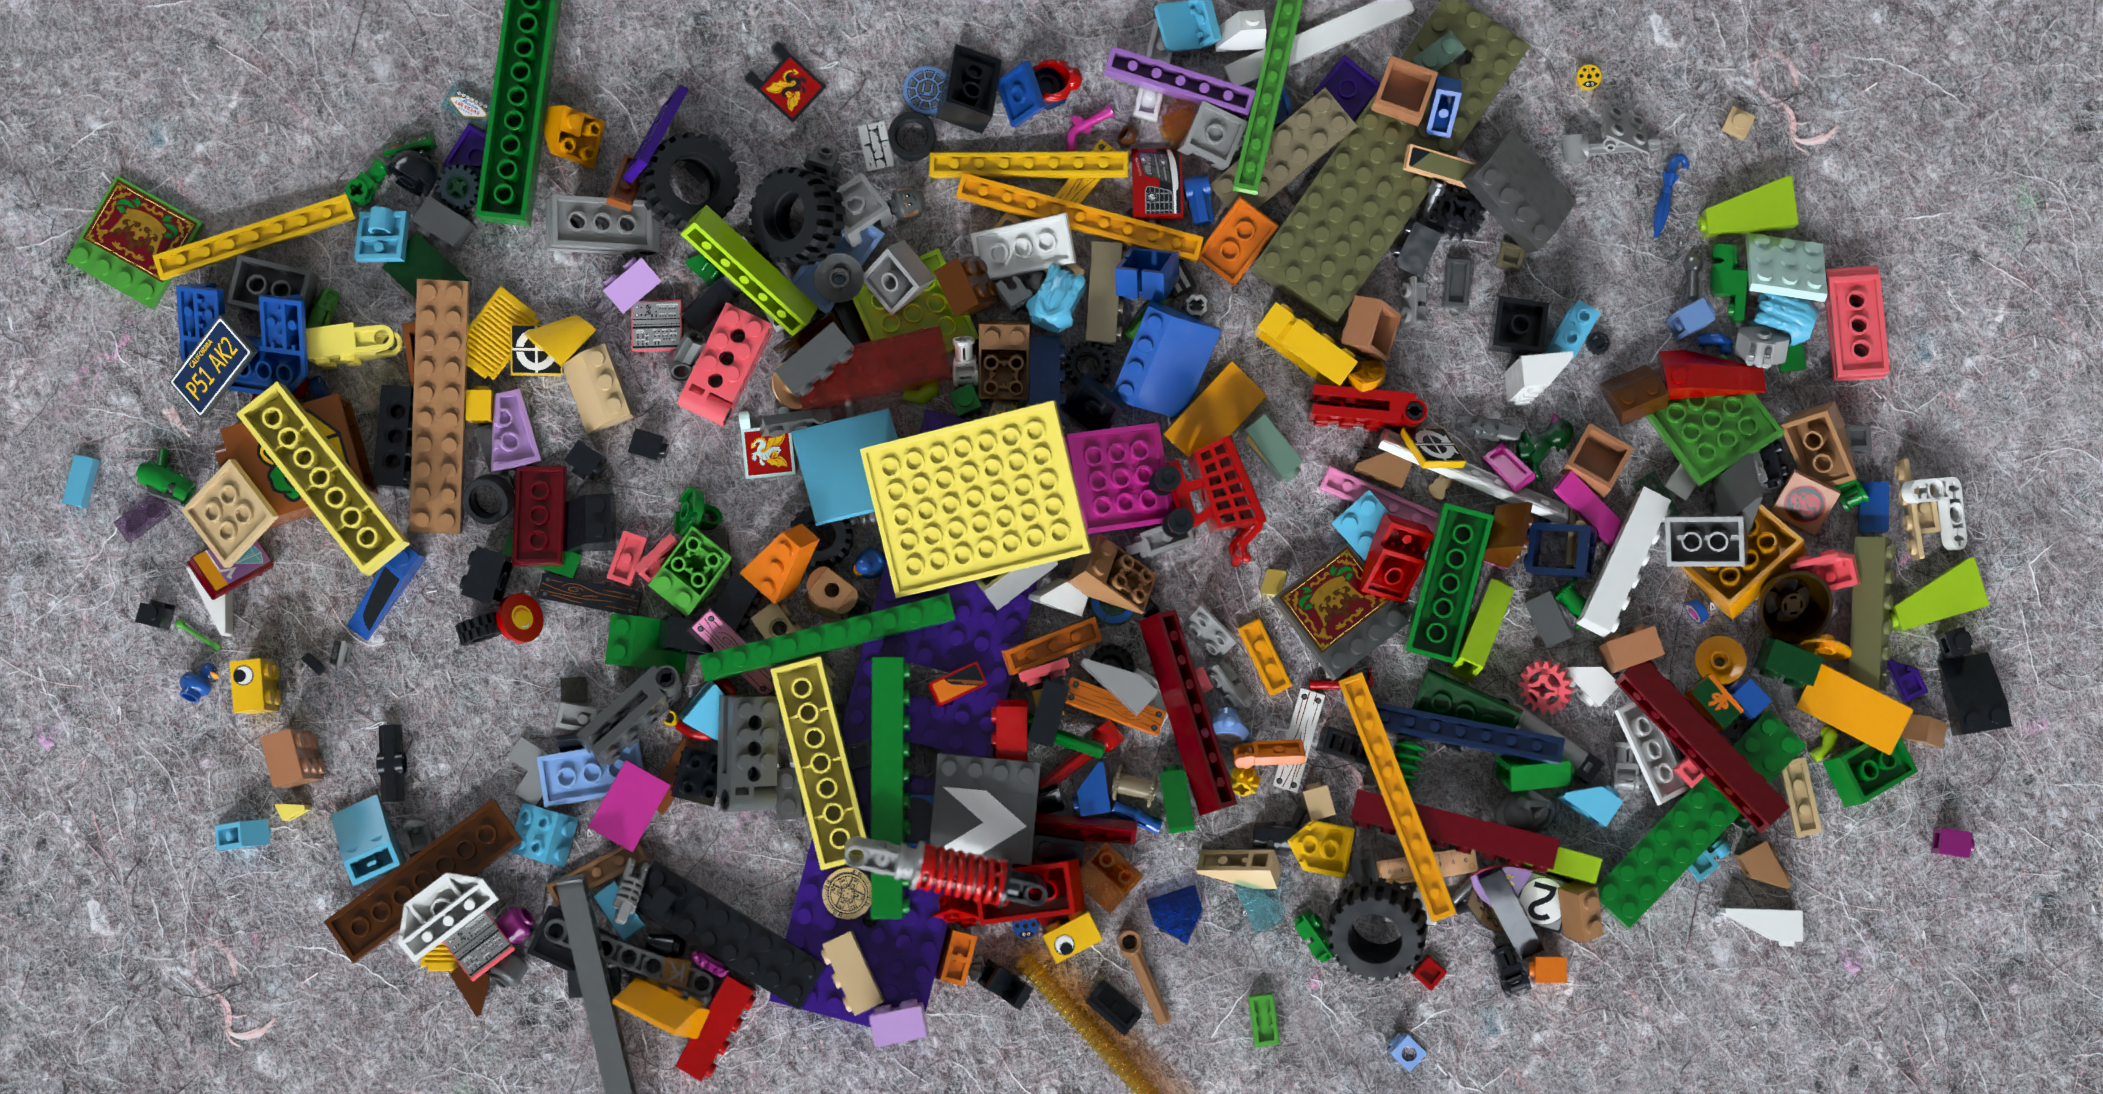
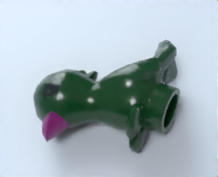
M1553 413L1551 422L1545 431L1532 435L1526 429L1521 431V441L1516 442V454L1521 461H1526L1529 469L1535 473L1534 480L1539 482L1543 480L1540 466L1548 456L1551 447H1556L1557 452H1559L1560 449L1564 450L1574 435L1572 424Z

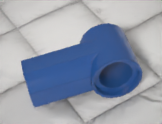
M1203 174L1182 178L1185 199L1189 203L1193 226H1203L1214 222L1208 175Z

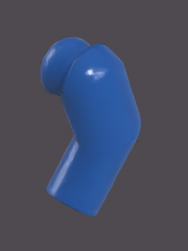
M1714 332L1697 335L1699 347L1715 345L1720 348L1721 355L1733 353L1732 346L1734 343L1732 339L1724 334Z

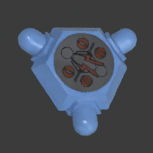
M1222 708L1218 710V715L1211 719L1219 746L1234 747V745L1239 743H1252V741H1255L1236 709Z

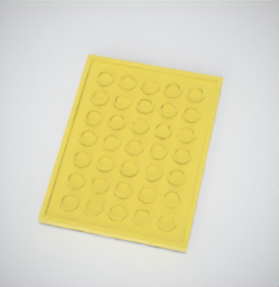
M1056 400L860 449L896 598L1092 552Z

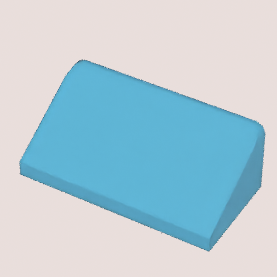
M74 455L62 503L87 509L100 460Z

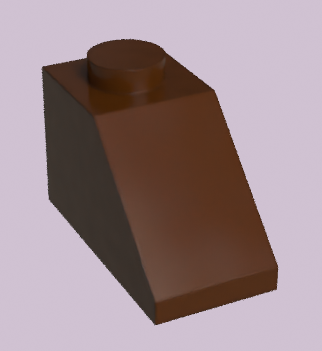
M458 966L450 971L449 974L477 1018L482 1013L491 977L490 971L487 970L472 982L463 968Z

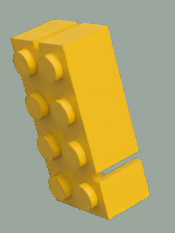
M1275 302L1258 325L1254 335L1322 385L1341 386L1358 363L1354 359L1356 356L1348 349L1343 348L1341 350L1334 345L1335 340L1325 333L1321 335L1315 331V326L1307 319L1302 318L1300 320L1294 317V311L1284 303L1279 305Z

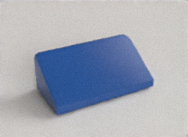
M1860 482L1870 501L1867 503L1863 501L1858 504V533L1888 532L1889 482Z

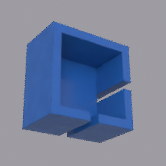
M1130 247L1124 259L1115 268L1116 296H1123L1127 299H1137L1142 296L1143 299H1149V301H1165L1180 279L1179 252Z

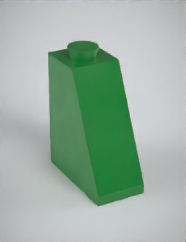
M1495 754L1496 778L1511 792L1571 786L1574 766L1564 755L1562 756L1561 765L1509 755L1502 757Z
M1178 765L1163 767L1164 772L1159 773L1167 834L1193 831L1195 826L1185 769L1179 770Z

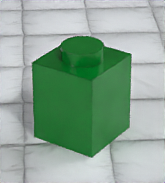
M972 383L949 393L959 418L964 419L983 410Z

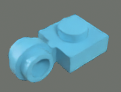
M1720 839L1710 847L1713 851L1712 853L1705 850L1688 868L1698 882L1720 867L1714 858L1717 856L1721 860L1732 851L1729 847L1730 843Z

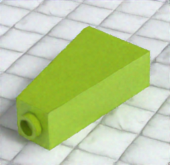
M1792 175L1785 176L1705 209L1697 221L1698 230L1702 232L1703 239L1748 233L1784 231L1795 228L1798 225V216Z
M1975 557L1959 561L1894 603L1893 608L1889 609V619L1892 620L1894 631H1903L1989 606L1990 604Z
M1490 579L1484 587L1463 635L1455 664L1451 663L1448 673L1471 683L1484 668L1515 588L1510 587L1503 580Z
M1559 847L1554 870L1548 869V872L1585 883L1596 884L1602 859Z

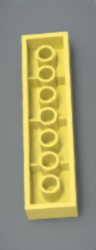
M279 382L274 383L236 413L363 574L371 576L411 544L286 386Z
M819 656L770 670L820 869L824 870L847 864L844 859L845 843L849 838L860 836L869 839L844 746L845 743L824 660ZM853 849L850 851V853L853 855H860L863 853V851L860 849Z

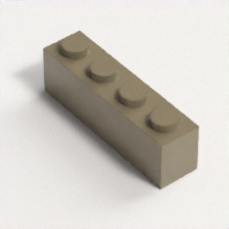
M1092 241L1086 343L1090 341L1092 344L1115 346L1116 339L1121 340L1122 325L1117 324V316L1123 314V300H1119V296H1116L1115 268L1127 253V251L1122 250V243Z

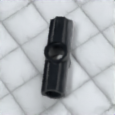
M402 725L378 726L379 753H377L376 769L380 776L381 802L405 801L404 774L407 771V758L403 751Z

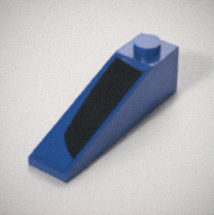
M408 545L383 565L347 627L368 641L427 558Z

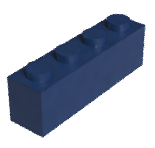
M1030 336L1029 407L1056 400L1062 429L1065 431V415H1060V407H1065V392H1060V384H1065V369L1060 368V360H1065V345H1060V336Z

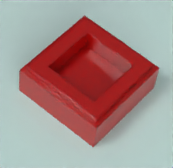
M1427 954L1411 974L1432 991L1448 971Z

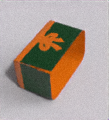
M1712 673L1703 676L1684 692L1685 697L1692 702L1693 706L1702 716L1711 722L1712 727L1718 732L1724 731L1744 711L1742 706L1727 692Z

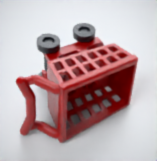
M1231 436L1223 437L1194 451L1187 457L1194 480H1186L1179 459L1167 462L1164 467L1160 468L1150 477L1149 488L1151 492L1157 496H1166L1171 493L1176 510L1166 515L1162 520L1161 526L1165 535L1171 538H1178L1190 531L1191 528L1197 527L1205 521L1209 533L1243 528L1228 546L1231 565L1238 567L1241 561L1245 563L1250 562L1251 554L1247 545L1262 530L1267 518ZM1208 452H1210L1212 458L1208 459V456L1206 454ZM1215 465L1216 471H1212L1211 466ZM1216 478H1220L1221 483L1217 484ZM1196 490L1203 510L1199 514L1195 512L1190 492ZM1224 490L1226 495L1221 496L1220 491ZM1229 503L1231 508L1226 509L1224 504ZM1250 509L1253 510L1255 518H1253ZM1234 516L1235 521L1230 522L1229 517Z

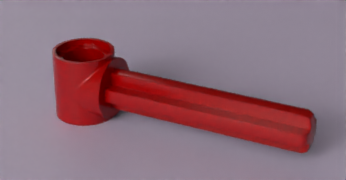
M1110 719L1092 732L1094 736L1092 740L1104 744L1105 752L1111 751L1126 739ZM1076 751L1039 779L1038 789L1040 790L1054 784L1058 785L1091 760L1093 756Z

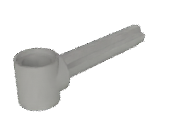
M1571 134L1562 137L1564 163L1566 164L1584 162L1589 158V155L1639 152V150L1620 143L1614 151L1608 152L1602 145L1604 139L1588 140L1584 134ZM1648 136L1649 151L1660 149L1661 142L1659 136Z

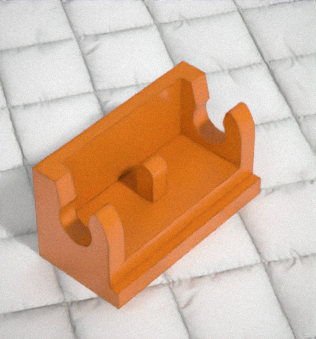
M948 928L935 978L943 982L965 987L978 936Z

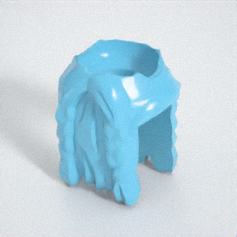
M1055 263L1051 264L1047 271V277L1041 284L1038 292L1029 298L1026 303L1031 322L1057 334L1066 328H1070L1073 324L1071 314L1075 311L1080 298L1085 293L1084 276L1078 274L1074 277L1075 274H1070V271L1061 270V267Z
M1760 293L1759 305L1754 310L1756 312L1755 318L1749 321L1748 326L1754 325L1779 329L1790 335L1789 345L1791 346L1804 343L1810 339L1812 329L1819 314V309L1814 305L1813 300Z

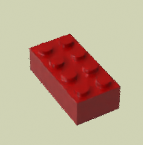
M1079 859L1012 867V870L1043 877L1046 883L1047 899L1040 906H1031L1005 900L1000 909L990 902L983 904L981 899L977 902L980 925L1075 914L1085 911ZM1033 887L1029 892L1038 893L1041 889Z

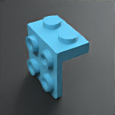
M1212 0L1159 3L1154 7L1167 52L1202 50L1222 39Z
M527 803L522 804L515 829L524 841L511 849L510 852L542 863L565 867L579 817L550 811Z

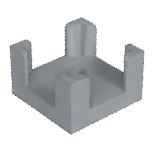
M1202 101L1196 106L1192 115L1194 117L1187 135L1181 140L1177 151L1185 155L1197 154L1213 162L1211 167L1222 172L1229 167L1247 121L1208 102Z
M863 173L838 187L837 192H841L844 200L841 203L842 206H845L846 215H843L845 229H842L845 240L852 249L862 243L860 232L878 220L881 221L883 228L894 222L890 207Z

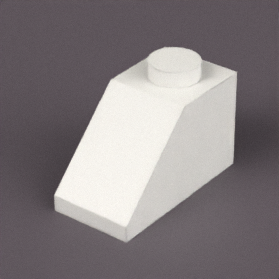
M1264 10L1239 11L1219 25L1222 39L1215 43L1216 52L1265 49L1266 23Z
M1058 578L1029 594L1028 599L1067 614L1082 617L1088 596L1068 583L1069 578Z

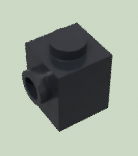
M579 440L564 459L565 462L574 467L571 472L583 480L586 477L592 480L596 476L600 477L607 466L605 464L607 461L605 457Z

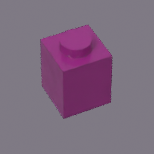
M1934 828L1931 853L1970 858V854L1975 846V841L1972 838L1973 833L1947 828Z

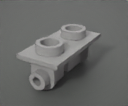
M1413 276L1402 280L1400 295L1402 297V310L1400 312L1402 330L1414 327V329H1424V324H1427L1426 306H1418V302H1426L1427 284L1424 283L1423 278Z
M1222 660L1206 671L1211 684L1219 690L1228 708H1234L1239 711L1253 702L1250 698L1252 695L1242 681L1237 685L1233 684L1232 681L1239 676L1230 663Z

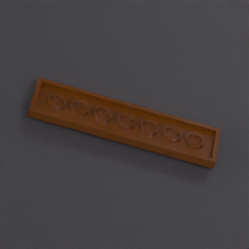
M491 799L326 919L324 923L350 961L355 964L400 931L404 904L443 874L449 872L474 877L524 840L496 800Z

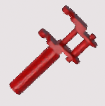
M1372 667L1368 668V681L1366 682L1369 690L1370 687H1373ZM1351 668L1347 670V678L1351 677ZM1332 679L1309 680V690L1341 689L1338 681L1343 679H1335L1334 681Z

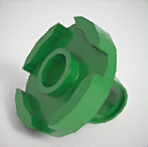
M688 487L683 491L678 500L682 505L680 512L675 511L673 526L674 532L682 537L686 535L692 526L697 529L711 531L722 521V513L717 507L704 503V493L701 489ZM704 514H710L715 522L708 521Z

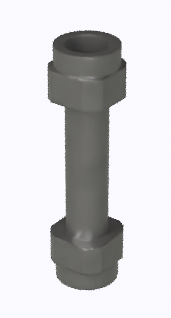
M1432 178L1431 183L1427 187L1429 194L1421 211V217L1429 220L1438 196H1443L1445 182Z

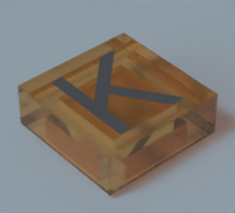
M665 957L661 983L687 987L691 960Z

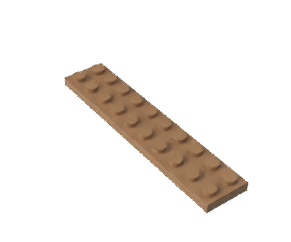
M417 279L409 532L462 534L469 281Z

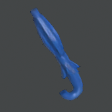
M1675 153L1669 160L1666 172H1662L1664 186L1655 207L1654 238H1659L1670 212L1672 186L1679 178V175L1676 174L1678 163L1682 162L1683 169H1689L1688 157L1682 153Z

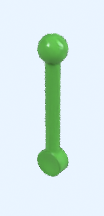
M183 619L175 621L177 628H183L216 651L220 650L221 647L187 626Z

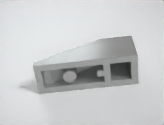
M1085 658L1080 664L1136 717L1158 694V691L1155 689L1157 684L1147 675L1143 678L1140 674Z

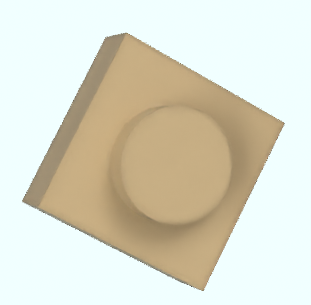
M1732 106L1721 131L1744 140L1755 116Z

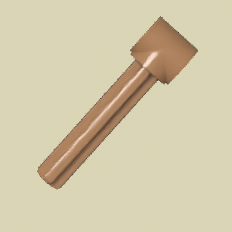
M1126 928L1121 930L1117 935V944L1123 958L1128 957L1158 1025L1165 1024L1171 1020V1016L1142 953V950L1145 948L1141 938L1133 929ZM1129 934L1135 936L1136 942L1134 946L1126 948L1122 945L1124 936Z

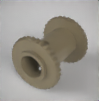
M1118 766L1112 785V799L1116 801L1118 793L1148 799L1147 807H1151L1157 790V773H1153L1152 779H1144L1138 776L1123 774V766Z

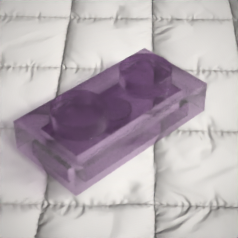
M150 495L113 523L128 543H132L172 513L162 499Z

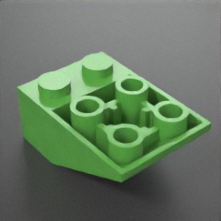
M692 526L648 586L685 616H691L699 610L711 594L731 561L732 556L696 527Z

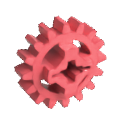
M1540 659L1535 662V665L1532 663L1526 667L1527 671L1520 674L1525 680H1521L1518 683V686L1524 688L1519 693V696H1526L1527 699L1524 701V704L1531 703L1533 705L1531 711L1534 712L1540 708L1541 715L1546 714L1548 710L1553 715L1558 709L1563 710L1566 707L1565 703H1569L1573 699L1568 694L1575 691V688L1569 686L1574 679L1566 677V674L1569 672L1568 669L1560 670V662L1553 666L1551 659L1546 660L1544 664ZM1541 672L1539 678L1532 679L1535 673ZM1560 695L1557 701L1551 702L1554 696Z

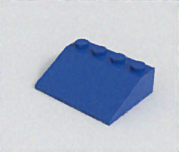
M1152 300L1147 307L1112 393L1134 407L1177 418L1191 403L1222 329L1156 300Z

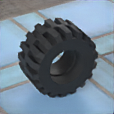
M806 506L802 512H797L796 518L790 523L791 528L803 524L809 529L815 524L811 507ZM848 519L829 523L836 532L835 541L826 550H815L808 566L812 568L823 566L832 568L835 564L843 562L842 559L849 555L850 547L853 546L852 538L854 535Z

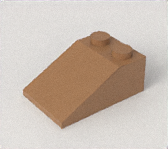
M1835 401L1788 415L1780 424L1800 472L1830 486L1857 479L1845 424Z

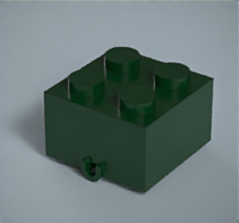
M1767 636L1766 639H1763L1753 667L1759 669V674L1764 677L1778 680L1783 678V684L1793 688L1804 689L1805 686H1814L1824 657Z

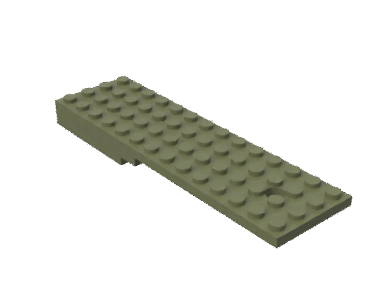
M1441 0L1400 58L1410 62L1412 58L1449 31H1452L1465 47V52L1469 54L1471 59L1470 63L1460 66L1453 61L1440 70L1437 75L1461 80L1462 95L1451 137L1425 134L1430 98L1422 120L1417 127L1372 111L1371 107L1376 96L1375 93L1356 120L1357 128L1341 141L1255 262L1251 271L1333 328L1428 193L1427 187L1431 183L1432 178L1402 170L1407 145L1413 144L1454 156L1531 46L1464 0Z

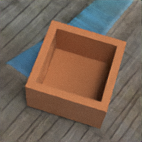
M1390 56L1371 110L1418 127L1439 72Z
M1355 295L1353 303L1349 306V317L1346 326L1342 330L1341 343L1361 358L1388 362L1401 314L1382 299Z
M1589 423L1570 453L1560 474L1564 475L1566 471L1572 470L1593 493L1604 498L1612 489L1634 448Z
M1646 624L1636 626L1626 631L1627 635L1625 636L1622 635V632L1613 634L1603 639V644L1597 647L1604 668L1611 675L1665 655L1655 625L1648 628Z

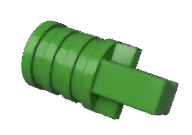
M328 287L322 288L313 304L306 328L331 325L337 308L339 292Z

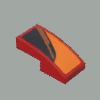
M976 661L927 685L937 707H940L982 688L988 683Z

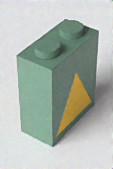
M1266 414L1245 429L1242 438L1278 483L1284 479L1288 483L1301 471L1299 467L1303 463L1302 459Z

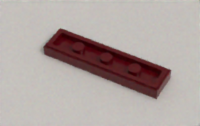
M1036 813L1034 833L1087 841L1135 844L1137 821Z

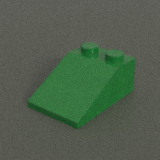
M611 613L605 664L648 670L653 665L657 669L661 666L669 665L674 667L678 673H685L687 654L657 649L660 619Z
M1901 736L1891 755L1861 741L1822 761L1845 808L1864 804L1918 772Z

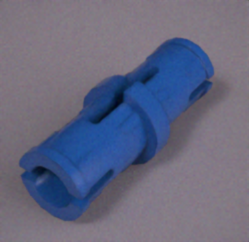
M1119 799L1116 800L1110 813L1127 821H1137V826L1157 835L1163 823V820L1149 815L1142 808L1138 807L1137 809Z

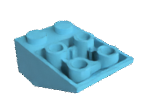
M378 794L331 814L341 857L353 886L362 885L389 873L406 862Z

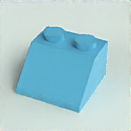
M1601 785L1599 787L1559 792L1554 796L1597 827H1606L1623 803L1618 798L1619 793L1608 785L1606 787Z

